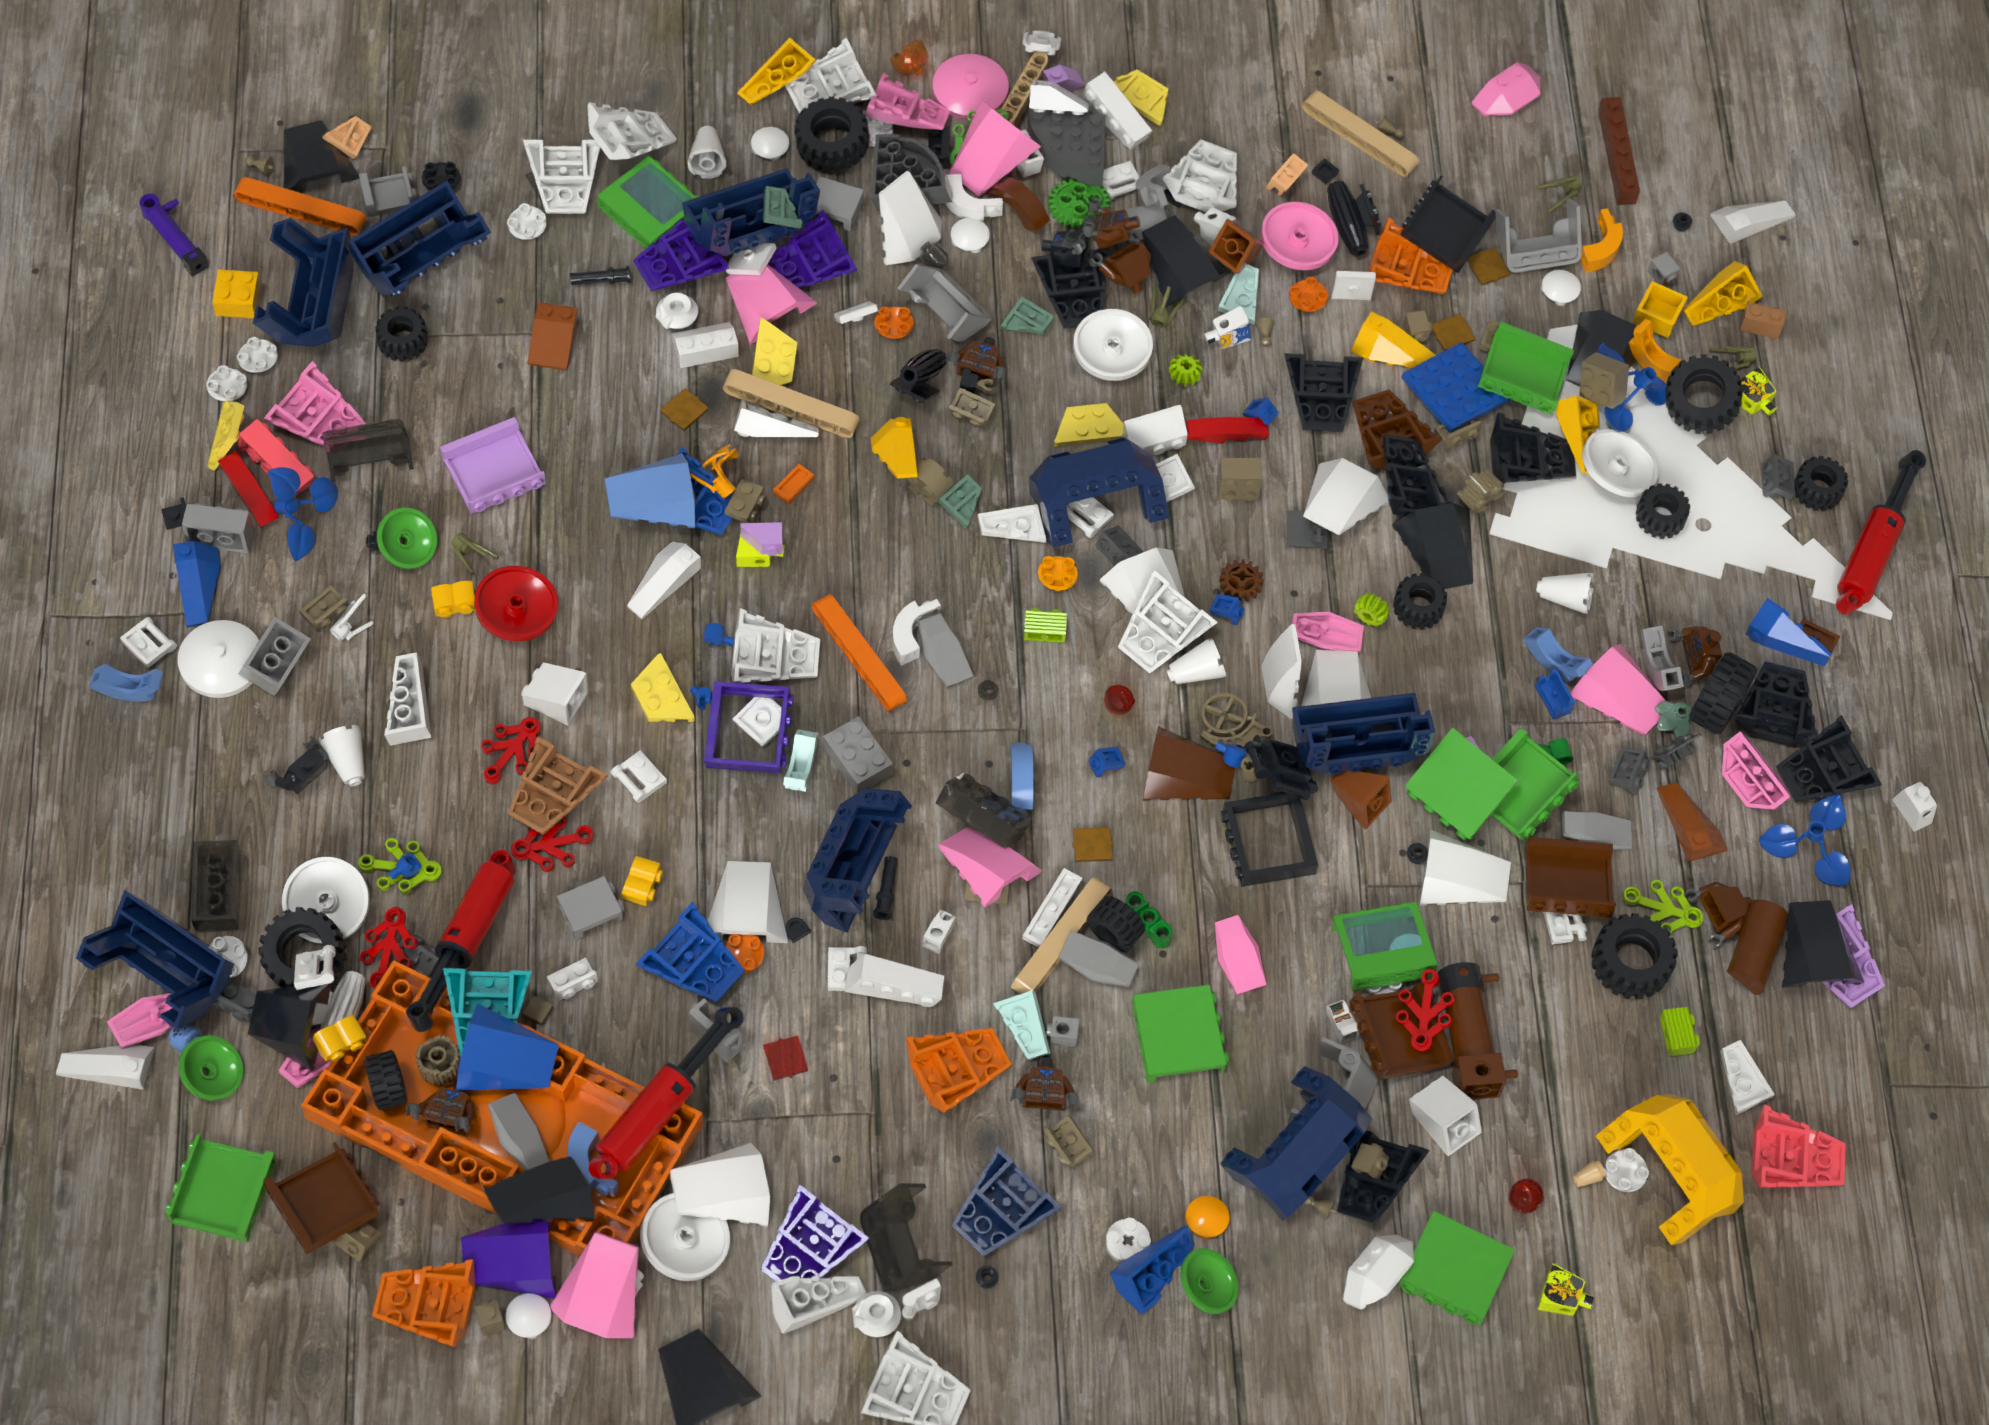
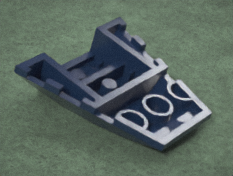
M997 1146L993 1156L987 1163L982 1175L951 1226L985 1257L1062 1207L1047 1192L1044 1193Z

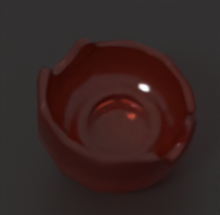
M1120 684L1110 686L1103 698L1106 709L1115 715L1128 713L1133 709L1135 703L1132 692L1126 686Z
M1531 1178L1517 1181L1508 1193L1509 1204L1515 1211L1521 1214L1532 1213L1544 1201L1543 1188L1537 1181Z

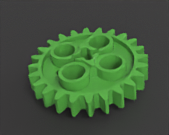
M1070 178L1068 183L1062 180V185L1056 184V189L1052 188L1051 194H1049V213L1053 214V219L1058 218V224L1064 222V227L1071 225V229H1074L1075 226L1080 227L1084 225L1083 220L1088 215H1093L1096 220L1097 214H1101L1099 212L1093 214L1089 211V203L1092 198H1097L1101 201L1100 207L1110 209V194H1106L1107 189H1101L1100 186L1086 185L1074 181L1072 178Z

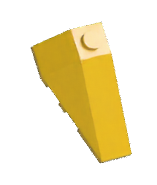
M789 38L737 94L752 105L802 76L816 60Z
M1734 261L1719 272L1683 311L1691 326L1713 320L1715 317L1728 315L1739 309L1743 310L1747 302L1755 303L1763 296L1747 266Z
M1372 311L1362 325L1351 349V353L1364 357L1367 361L1386 362V365L1393 366V364L1405 366L1406 369H1411L1436 356L1393 322Z
M1575 395L1558 401L1556 416L1581 472L1590 475L1583 463L1582 449L1588 438L1596 432L1597 428H1600L1598 403Z
M905 417L890 419L870 438L872 452L878 454L882 462L887 463L888 469L896 478L917 477L911 420Z

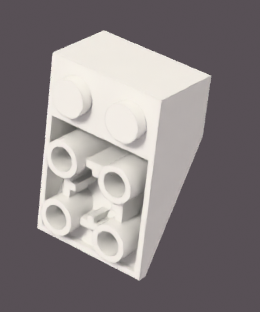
M1033 80L1031 84L1029 108L1034 109V112H1045L1047 109L1053 110V113L1057 114L1072 111L1074 115H1084V112H1087L1089 109V103L1053 81Z

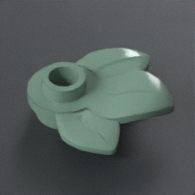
M1664 701L1655 707L1656 712L1661 715L1657 723L1658 731L1673 730L1676 738L1685 736L1690 729L1688 720L1690 719L1689 714L1691 712L1688 704L1684 702L1674 704ZM1683 709L1685 714L1681 715L1678 710Z

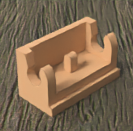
M1293 153L1271 178L1266 188L1269 191L1274 187L1277 188L1279 191L1277 196H1281L1308 167V164Z

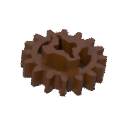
M1235 559L1233 565L1227 563L1226 569L1222 568L1219 582H1221L1220 589H1225L1224 595L1230 594L1231 597H1237L1240 602L1242 598H1245L1248 602L1250 596L1255 599L1257 593H1261L1264 579H1262L1263 572H1258L1259 566L1252 567V561L1245 564L1244 559H1242L1241 563H1238Z

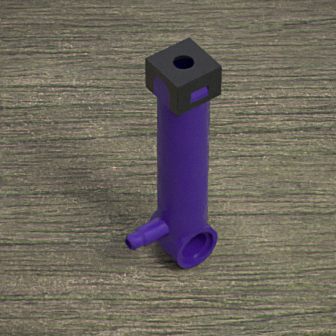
M155 194L143 195L139 200L143 217L150 221L181 259L187 272L193 277L207 269L209 266L206 255L199 247H195L168 214V211L179 205V201L175 199L161 205Z

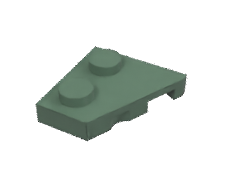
M766 186L764 190L763 222L801 228L802 220L797 218L795 207L789 200L786 190Z
M1021 297L1002 322L1000 328L1005 331L1044 335L1055 318L1052 314Z
M967 474L946 492L938 502L966 529L982 488Z

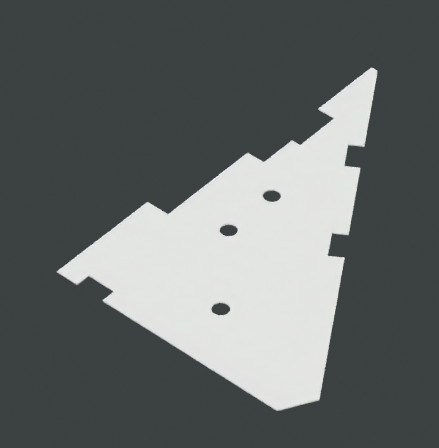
M1578 325L1550 329L1547 339L1572 349ZM1569 363L1557 401L1575 395L1579 396L1580 393L1579 386L1566 381ZM1632 366L1629 368V372L1635 371ZM1635 375L1628 376L1626 398L1637 388L1633 382ZM1643 388L1624 407L1630 410L1633 415L1632 425L1625 433L1638 439L1654 456L1658 466V479L1654 486L1656 487L1659 483L1665 486L1667 483L1670 484V487H1678V491H1683L1685 493L1684 497H1688V504L1691 507L1684 528L1680 530L1678 535H1673L1672 538L1665 536L1664 539H1660L1659 536H1656V538L1651 537V533L1646 534L1644 532L1645 529H1641L1638 526L1640 522L1636 521V509L1641 496L1624 497L1606 490L1590 475L1581 472L1576 459L1575 478L1504 483V490L1517 493L1510 517L1495 513L1489 533L1490 535L1606 569L1612 548L1717 579H1721L1725 563L1762 574L1765 573L1766 566L1815 580L1812 597L1836 604V600L1840 596L1837 591V584L1845 569L1814 538L1802 546L1782 527L1783 524L1792 518L1770 496H1763V490L1728 457L1718 465L1713 462L1697 446L1706 439V436L1702 432L1701 434H1695L1693 429L1689 432L1684 430L1683 424L1678 426L1675 423V418L1670 417L1666 403L1661 406L1654 405L1646 398ZM1598 403L1600 428H1597L1596 432L1605 429L1615 430L1605 417V406ZM1527 406L1522 422L1523 425L1528 427L1535 426L1540 428V431L1548 434L1550 432L1566 439L1556 416L1557 407L1552 415ZM1663 507L1654 508L1660 514L1672 515L1670 511ZM1700 518L1707 519L1711 524V528L1708 531H1700L1697 529L1695 522ZM1873 595L1868 603L1863 604L1862 607L1857 609L1858 611L1891 620L1893 613L1875 595Z

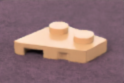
M354 116L347 122L327 132L322 138L354 159L358 155L371 126L357 116Z

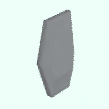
M941 613L919 621L918 625L924 658L946 688L973 678L962 642Z
M1564 811L1562 813L1563 836L1573 841L1613 844V850L1632 849L1630 820L1596 811Z
M1070 931L1059 956L1061 961L1090 981L1123 987L1130 986L1139 965L1111 944L1074 931Z
M515 1093L488 1104L500 1144L525 1171L549 1162L538 1128Z

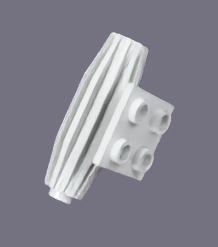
M347 971L334 992L330 991L328 1005L316 1003L312 1026L321 1025L320 1030L350 1015H354L357 1018L362 1005L366 978L358 972Z

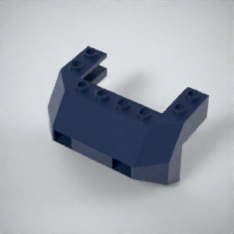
M788 168L682 202L685 224L695 241L705 248L724 256L738 254L748 248H755L760 244L773 242L784 236H791L800 229L763 222L764 190L766 186L786 190L789 200L795 207L797 218L802 220L801 228L816 215L820 189L810 173L806 174L805 178L797 180L792 177Z
M445 181L350 239L349 248L351 255L365 277L382 296L389 295L391 297L405 291L404 286L411 283L410 278L415 275L418 278L427 273V268L431 265L436 267L443 263L444 257L448 255L452 257L458 254L460 247L471 244V246L479 245L486 241V236L491 231L479 212L467 215L448 181ZM433 218L437 227L423 235L418 226ZM384 247H386L388 252L390 253V256L384 258L382 253L380 252V250Z
M292 218L273 224L270 241L296 259L297 265L288 309H284L275 301L267 303L266 311L257 306L253 325L280 344L315 347L341 337L354 271L353 256L349 248L351 237L348 228L317 238Z
M1126 437L1048 456L1029 477V494L1040 503L1046 539L1053 548L1073 543L1066 504L1138 486L1143 518L1149 519L1150 523L1169 518L1163 479L1152 455Z
M1416 693L1292 707V728L1300 757L1305 767L1323 774L1330 773L1335 775L1343 771L1358 772L1367 768L1375 770L1384 766H1402L1428 753L1435 736L1431 711L1426 710L1425 715L1420 714Z
M865 788L840 804L806 875L803 888L812 911L824 924L848 933L856 913L862 914L863 909L861 907L865 899L870 897L867 890L896 830L897 825L895 823H904L905 819L903 817L907 809L912 807L901 791Z
M126 890L123 892L112 925L83 937L76 956L78 961L91 970L120 958L130 967L142 973L147 979L161 986L163 990L171 993L165 1003L172 1007V1009L161 1013L160 1018L176 1029L206 1014L226 987L234 967V963L225 955L161 911Z
M1306 1066L1296 1074L1291 1083L1303 1089L1300 1094L1308 1102L1293 1117L1288 1126L1279 1133L1275 1141L1265 1149L1262 1156L1258 1159L1234 1147L1220 1163L1234 1181L1259 1192L1282 1220L1287 1219L1313 1194L1362 1137L1373 1120L1363 1106L1331 1077Z

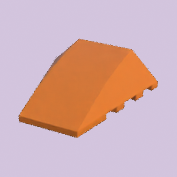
M1388 217L1376 243L1367 272L1376 273V282L1445 294L1452 269L1401 236L1400 234L1404 227L1400 228L1393 223V219Z
M993 1028L967 1030L964 1033L957 1034L948 1032L945 1035L938 1036L930 1034L919 1038H914V1036L906 1037L911 1069L929 1104L943 1113L1012 1066Z
M465 1260L464 1263L458 1264L454 1262L445 1263L444 1266L438 1267L426 1266L418 1270L406 1269L382 1273L372 1317L455 1347L466 1334L475 1296L474 1260Z

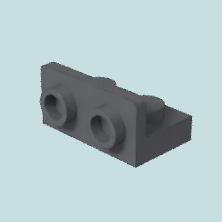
M1773 455L1764 461L1761 467L1763 496L1768 497L1776 493L1788 499L1794 497L1793 462L1777 455Z
M1119 525L1103 531L1095 544L1114 566L1120 561L1144 552Z
M1622 747L1608 779L1611 786L1629 788L1632 795H1637L1639 788L1641 789L1643 786V778L1651 765L1646 751Z
M414 934L413 937L417 938L418 946L410 950L404 947L402 939L399 945L405 956L412 959V969L431 978L441 961L435 953V947H428L424 944L425 940ZM412 939L408 943L409 946L413 943ZM393 953V955H392L391 958H393L394 960H396V961L398 962V960L396 959V957H395V955H394V953ZM407 960L403 964L405 966L408 964Z
M229 979L226 987L215 1000L214 1006L221 1011L227 1010L231 1012L232 1016L240 1022L245 1020L250 1023L256 994Z

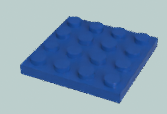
M1462 342L1403 372L1401 376L1404 382L1450 433L1466 426L1470 421H1475L1507 404L1511 400L1478 387L1484 366Z

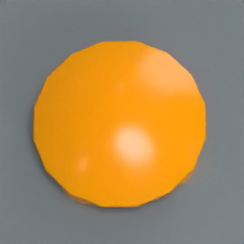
M1046 556L1039 565L1037 572L1041 583L1047 588L1056 591L1071 588L1078 578L1075 561L1070 557Z
M1208 1195L1200 1196L1188 1205L1185 1220L1191 1231L1202 1239L1209 1240L1225 1231L1228 1227L1230 1216L1224 1202Z

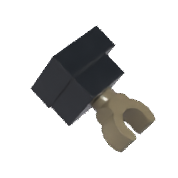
M963 368L959 388L975 394V389L978 388L984 394H991L992 389L987 388L986 385L993 386L992 379L979 381L977 380L978 375L971 374V369Z

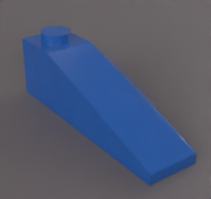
M196 541L173 544L186 626L188 628L208 623L213 603V594L217 586L216 581L221 568L218 548Z
M1767 598L1750 623L1746 635L1752 641L1762 646L1825 666L1832 654L1815 637H1808L1802 630L1804 627L1800 623L1795 624L1788 618L1790 614L1784 608Z
M1183 1226L1127 1258L1110 1272L1117 1291L1140 1314H1144L1158 1302L1162 1296L1161 1290L1165 1284H1169L1173 1279L1171 1277L1177 1266L1182 1265L1183 1260L1195 1244L1188 1227Z

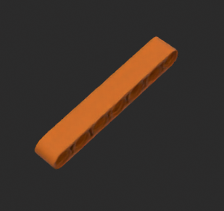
M248 177L240 179L233 193L234 198L241 203L335 231L348 228L349 234L352 236L360 234L367 220L366 215L359 210Z
M827 594L813 602L811 606L815 615L883 707L890 712L906 703L907 697L902 688L831 594Z

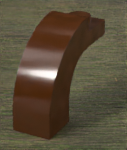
M1009 177L1004 182L1000 181L988 191L991 199L1002 198L1004 202L1008 203L1017 212L1025 229L1038 231L1050 221L1046 210L1034 193L1014 178Z

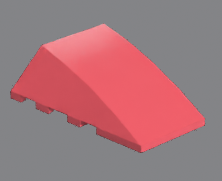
M1764 1105L1753 1132L1751 1175L1759 1188L1843 1186L1845 1179L1846 1143L1821 1131L1816 1132L1810 1129L1809 1125L1803 1122L1798 1123L1789 1119L1790 1116L1784 1113L1779 1114L1771 1110L1772 1107Z

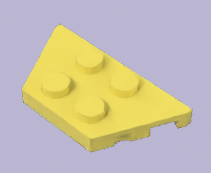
M1139 70L1117 77L1116 81H1114L1115 85L1135 110L1158 126H1161L1168 88Z
M764 318L759 320L752 375L778 385L789 384L792 382L797 342Z
M223 402L207 468L215 471L219 465L218 460L224 458L234 442L238 440L239 426L245 416L243 414L244 405L238 402Z
M1107 403L1067 407L1054 441V447L1099 443L1122 438L1124 424Z
M659 653L631 683V689L649 722H659L661 720L675 722V719L688 720V722L695 721L687 701L662 654Z

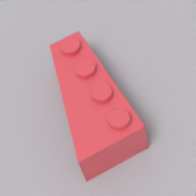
M256 419L239 433L237 449L241 453L246 451L250 456L249 459L254 464L259 462L263 471L268 476L269 470L279 467L291 468L298 473L301 485L296 490L297 495L294 498L298 497L312 485L314 473L307 465L304 466L299 461L300 459L293 451L290 452L285 447L282 439L275 437L271 433L267 424L261 423Z

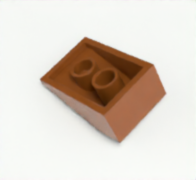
M538 302L528 355V365L567 371L579 324L578 308Z

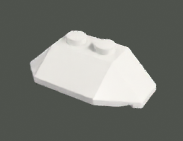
M1398 1235L1375 1237L1348 1269L1343 1297L1344 1303L1361 1310L1367 1304L1374 1303L1388 1295L1414 1263L1413 1241Z

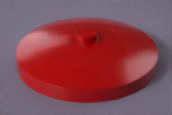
M505 566L490 572L479 583L475 593L474 609L481 625L494 636L508 641H528L539 637L552 626L557 615L558 597L552 583L538 571L524 566Z

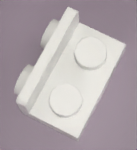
M585 957L547 976V981L560 1001L572 998L578 991L592 988L598 982L596 971L592 970Z

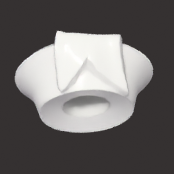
M672 293L658 303L655 317L666 330L668 328L680 329L691 325L698 315V307L689 296L682 293Z
M873 1291L863 1295L852 1308L854 1328H858L864 1334L872 1337H883L892 1333L899 1325L901 1319V1309L896 1299L890 1294L881 1291Z

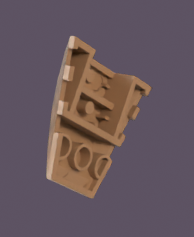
M537 736L534 750L530 754L529 763L526 771L523 772L519 789L517 788L508 815L544 835L602 783L608 775L591 765L587 769L559 754L553 744Z

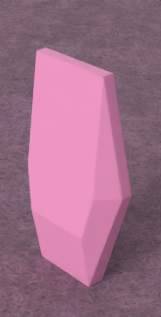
M1329 611L1293 614L1292 624L1296 626L1298 640L1322 649L1361 652L1363 625Z
M1239 915L1215 922L1218 962L1236 994L1239 995L1265 986L1266 980L1259 946Z
M171 993L141 998L107 1021L121 1048L162 1035L172 1028L166 1021L160 1018L161 1013L172 1009V1007L165 1003Z
M321 1025L310 1031L308 1047L317 1048L312 1039L314 1034L320 1031ZM317 1052L313 1071L287 1057L279 1069V1073L298 1089L321 1074L324 1069L327 1070L332 1060L325 1062L320 1052Z

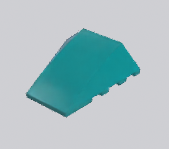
M443 968L460 1057L469 1023L477 1003L517 1023L532 971L482 972Z

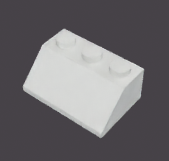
M730 322L671 334L680 368L739 357L738 341L734 327Z
M1181 405L1124 421L1122 438L1126 437L1151 455H1160L1171 449L1182 448L1186 445L1187 430Z

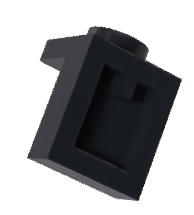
M184 497L180 498L181 504L161 509L167 530L182 526L187 506Z

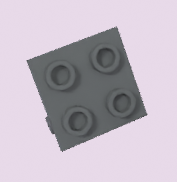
M1287 510V546L1327 549L1328 529L1303 517L1305 511Z
M1689 733L1685 736H1679L1671 741L1672 744L1655 750L1656 754L1650 757V759L1656 758L1658 760L1657 766L1659 769H1667L1674 763H1677L1678 760L1680 761L1693 753L1695 748L1690 742L1700 737L1701 734L1692 735V733Z

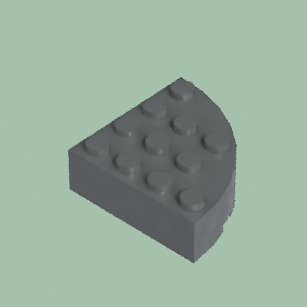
M1028 111L1027 132L1031 139L1041 146L1038 150L1044 157L1043 163L1065 178L1070 176L1077 179V182L1102 187L1105 116Z
M876 135L871 200L877 211H880L879 193L906 171L911 173L931 205L952 202V189L948 177L937 156L926 145L912 138H902L900 135Z

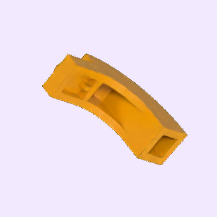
M1608 208L1601 209L1597 219L1604 239L1599 243L1582 247L1580 260L1585 273L1606 267L1614 260L1618 253L1623 237L1622 223L1615 224V219L1613 215H1610Z
M1644 319L1634 329V337L1629 342L1630 349L1643 369L1646 367L1653 368L1657 377L1667 384L1671 371L1674 367L1679 368V363L1682 360L1667 354L1657 345L1653 336L1652 321Z

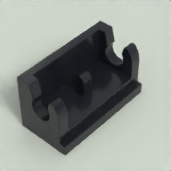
M950 126L944 127L943 130L931 129V132L939 133H929L928 148L937 156L943 169H948Z

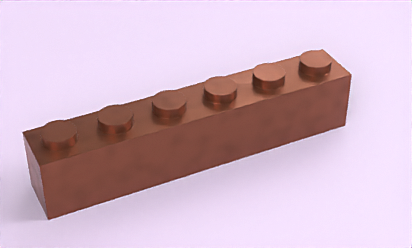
M1621 97L1602 98L1598 114L1616 204H1636L1640 187Z

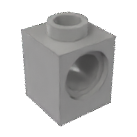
M1665 252L1651 260L1647 271L1658 284L1665 286L1677 281L1680 267Z
M1053 1016L1052 1023L1047 1025L1046 1036H1050V1044L1076 1047L1079 1019ZM1065 1029L1067 1033L1060 1034L1057 1032V1030Z

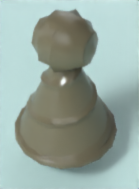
M1386 115L1382 121L1376 120L1375 123L1379 125L1377 130L1380 132L1394 133L1398 139L1404 136L1403 130L1400 128L1395 129Z
M248 156L245 160L246 165L250 167L256 166L265 176L270 175L274 170V160L272 157L255 160V157Z
M1268 317L1259 318L1255 322L1263 336L1260 342L1264 346H1269L1272 341L1268 336L1274 320Z
M1311 1195L1304 1202L1306 1205L1313 1204L1319 1213L1324 1216L1325 1220L1330 1212L1336 1214L1337 1211L1333 1209L1335 1199H1314L1313 1195Z

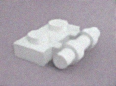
M1543 912L1551 945L1572 942L1574 939L1573 934H1577L1579 941L1587 940V928L1581 916ZM1568 916L1573 917V925H1570Z

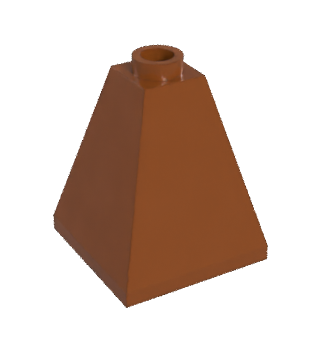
M1226 219L1209 253L1233 272L1239 274L1258 256L1264 242L1230 219Z
M1343 771L1331 777L1330 782L1332 783L1333 791L1365 830L1392 802L1390 778L1388 776Z

